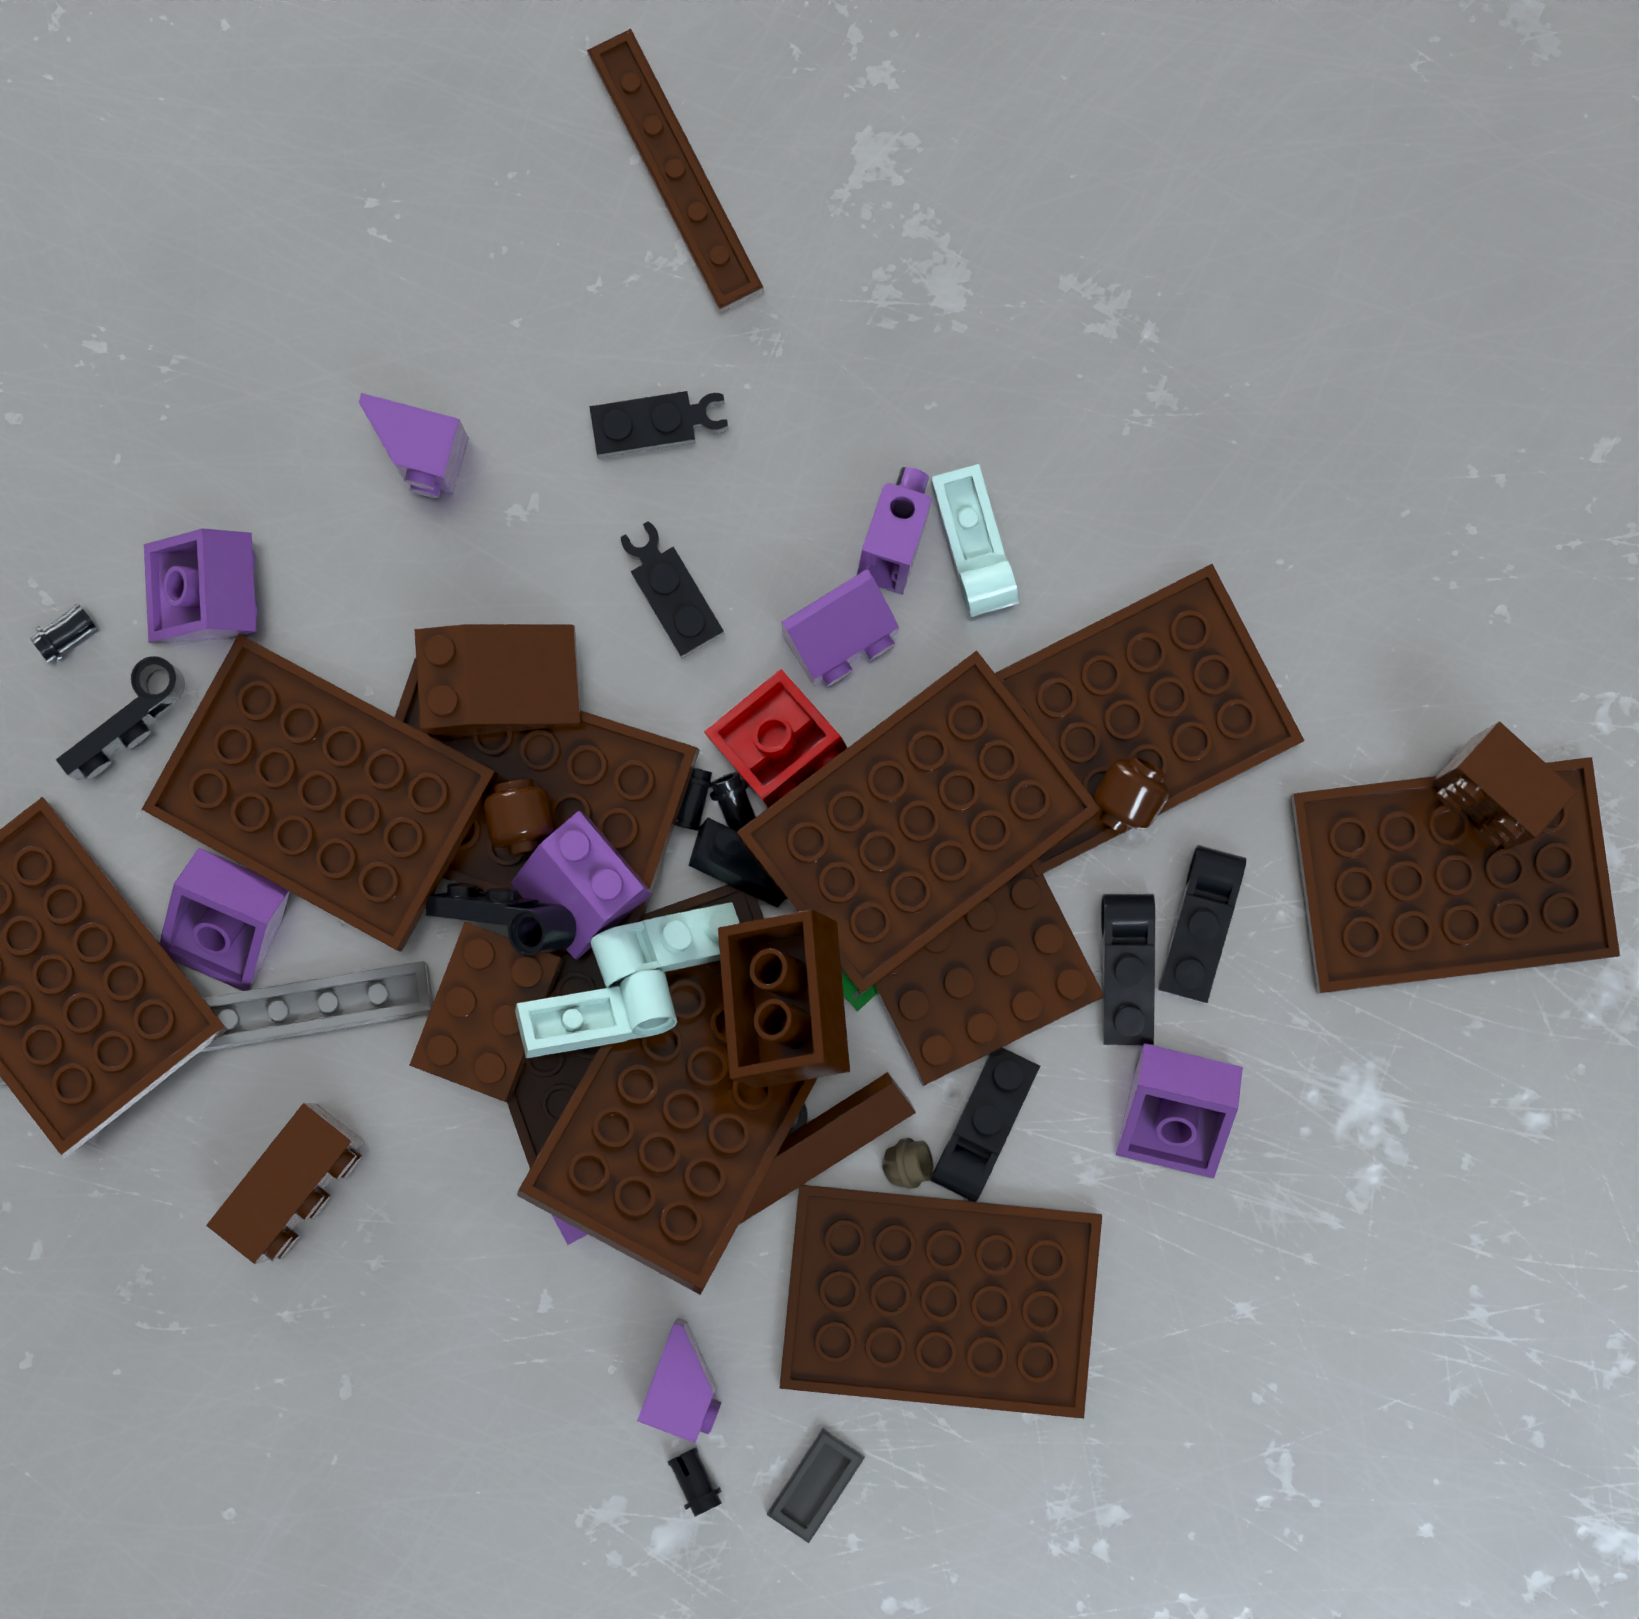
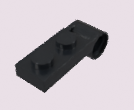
M150 656L140 660L131 673V685L138 697L56 759L65 773L76 780L83 776L86 780L92 779L111 764L108 757L123 745L126 749H130L148 737L151 733L148 726L157 720V716L176 703L184 692L185 682L180 670L161 657ZM156 670H167L169 674L167 688L159 694H150L146 685L150 674Z
M1201 845L1196 846L1187 875L1184 897L1158 985L1160 991L1208 1003L1242 883L1247 858Z
M454 883L447 885L446 893L430 895L426 902V916L508 925V936L511 945L518 953L525 956L564 950L573 943L576 936L575 919L566 907L558 904L540 903L536 899L519 898L518 890L514 888L487 889V894L478 893V885Z
M1103 894L1101 904L1104 994L1102 998L1103 1045H1144V1043L1154 1045V894Z
M1004 1048L989 1054L951 1138L930 1179L931 1182L970 1201L977 1202L1038 1073L1040 1065Z

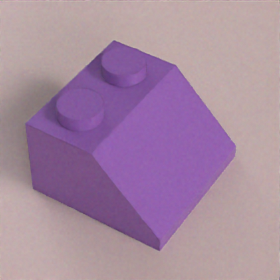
M361 393L359 404L404 481L411 484L409 490L431 498H438L440 491L453 495L469 440L460 419Z
M202 528L144 544L148 643L228 639L237 637L238 634L245 635L257 632L256 618L258 608L255 601V556L252 549V533Z
M869 569L864 570L781 622L782 636L813 686L823 680L827 686H830L843 679L853 671L849 664L865 654L872 660L885 653L895 645L892 637L897 635L899 631V626Z
M580 811L576 812L539 844L511 881V884L523 898L536 899L540 903L562 905L572 913L576 922V936L573 943L566 950L575 960L591 948L590 940L594 936L616 927L653 895L652 891L591 819Z
M198 848L173 885L160 944L173 961L241 991L251 990L282 922L290 891L254 871Z
M1144 1043L1132 1080L1116 1155L1214 1179L1238 1111L1243 1067Z
M677 1318L672 1326L637 1421L696 1443L699 1432L710 1435L722 1402L713 1399L716 1390L715 1382L688 1322L683 1319Z

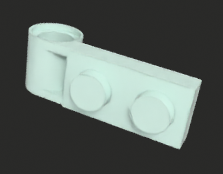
M976 464L932 476L931 484L970 617L1019 604L1016 582L1008 560H1006L980 465Z
M730 902L613 927L594 936L590 940V944L606 988L620 986L626 977L641 971L660 970L667 972L719 961L718 928L739 924L740 922L734 905Z
M646 970L626 977L620 986L517 1003L515 1009L526 1058L658 1035L672 1029L677 1024L666 975L660 970Z

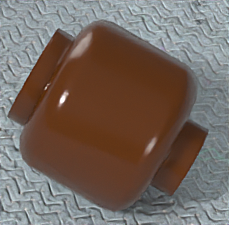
M1133 755L1130 760H1116L1094 793L1096 803L1104 810L1100 819L1113 829L1124 834L1129 827L1136 830L1148 829L1170 796L1169 789L1164 783L1167 775L1150 762L1136 755Z
M530 779L508 781L495 785V793L484 801L491 844L499 848H509L511 857L533 854L539 843L543 842L554 832L547 791L543 788L535 787L533 780Z

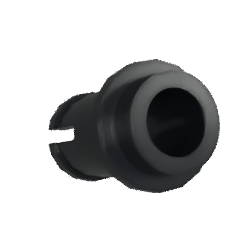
M79 603L75 604V607L44 629H41L40 626L35 628L38 633L31 637L30 640L47 662H50L55 657L60 661L63 659L61 656L62 652L90 632L98 629Z
M698 768L693 769L675 826L695 831L699 830L708 789L712 788L710 782L712 772Z
M738 772L723 775L712 781L711 787L713 791L710 793L711 800L718 802L727 826L736 831H739L756 818L745 790L749 785L740 778Z
M697 1447L667 1461L688 1502L684 1507L686 1510L691 1508L694 1517L722 1504L718 1496L722 1490L720 1487L715 1489L698 1454Z

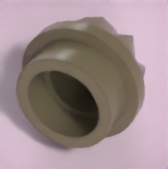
M904 1138L899 1140L895 1146L886 1149L884 1159L882 1160V1168L885 1176L892 1184L908 1189L918 1188L921 1182L929 1181L932 1178V1154L926 1142H914L911 1138Z

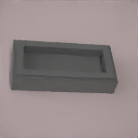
M822 1428L766 1515L809 1543L865 1459V1456Z

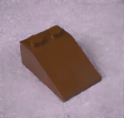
M463 624L414 629L420 729L430 737L438 739L582 725L576 632L573 624Z

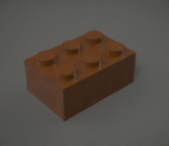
M1500 721L1472 737L1432 781L1439 789L1436 796L1447 808L1456 814H1460L1463 810L1477 823L1474 831L1482 840L1495 849L1501 845L1506 850L1536 838L1577 793L1569 783Z
M810 909L719 927L718 937L730 1079L757 1089L850 1072L837 921Z
M464 922L409 1066L510 1103L527 1060L515 1014L517 1003L551 998L565 960L550 953L531 956L522 955L513 948L508 937Z
M303 1103L206 1226L254 1264L270 1260L274 1261L276 1258L281 1260L298 1240L299 1235L293 1230L301 1220L315 1218L329 1201L331 1195L325 1190L334 1179L338 1180L340 1177L345 1179L362 1159L363 1155L357 1150L364 1140L320 1105Z

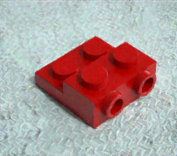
M782 669L777 671L704 731L712 744L739 773L740 777L747 782L748 787L767 809L848 748L840 734Z

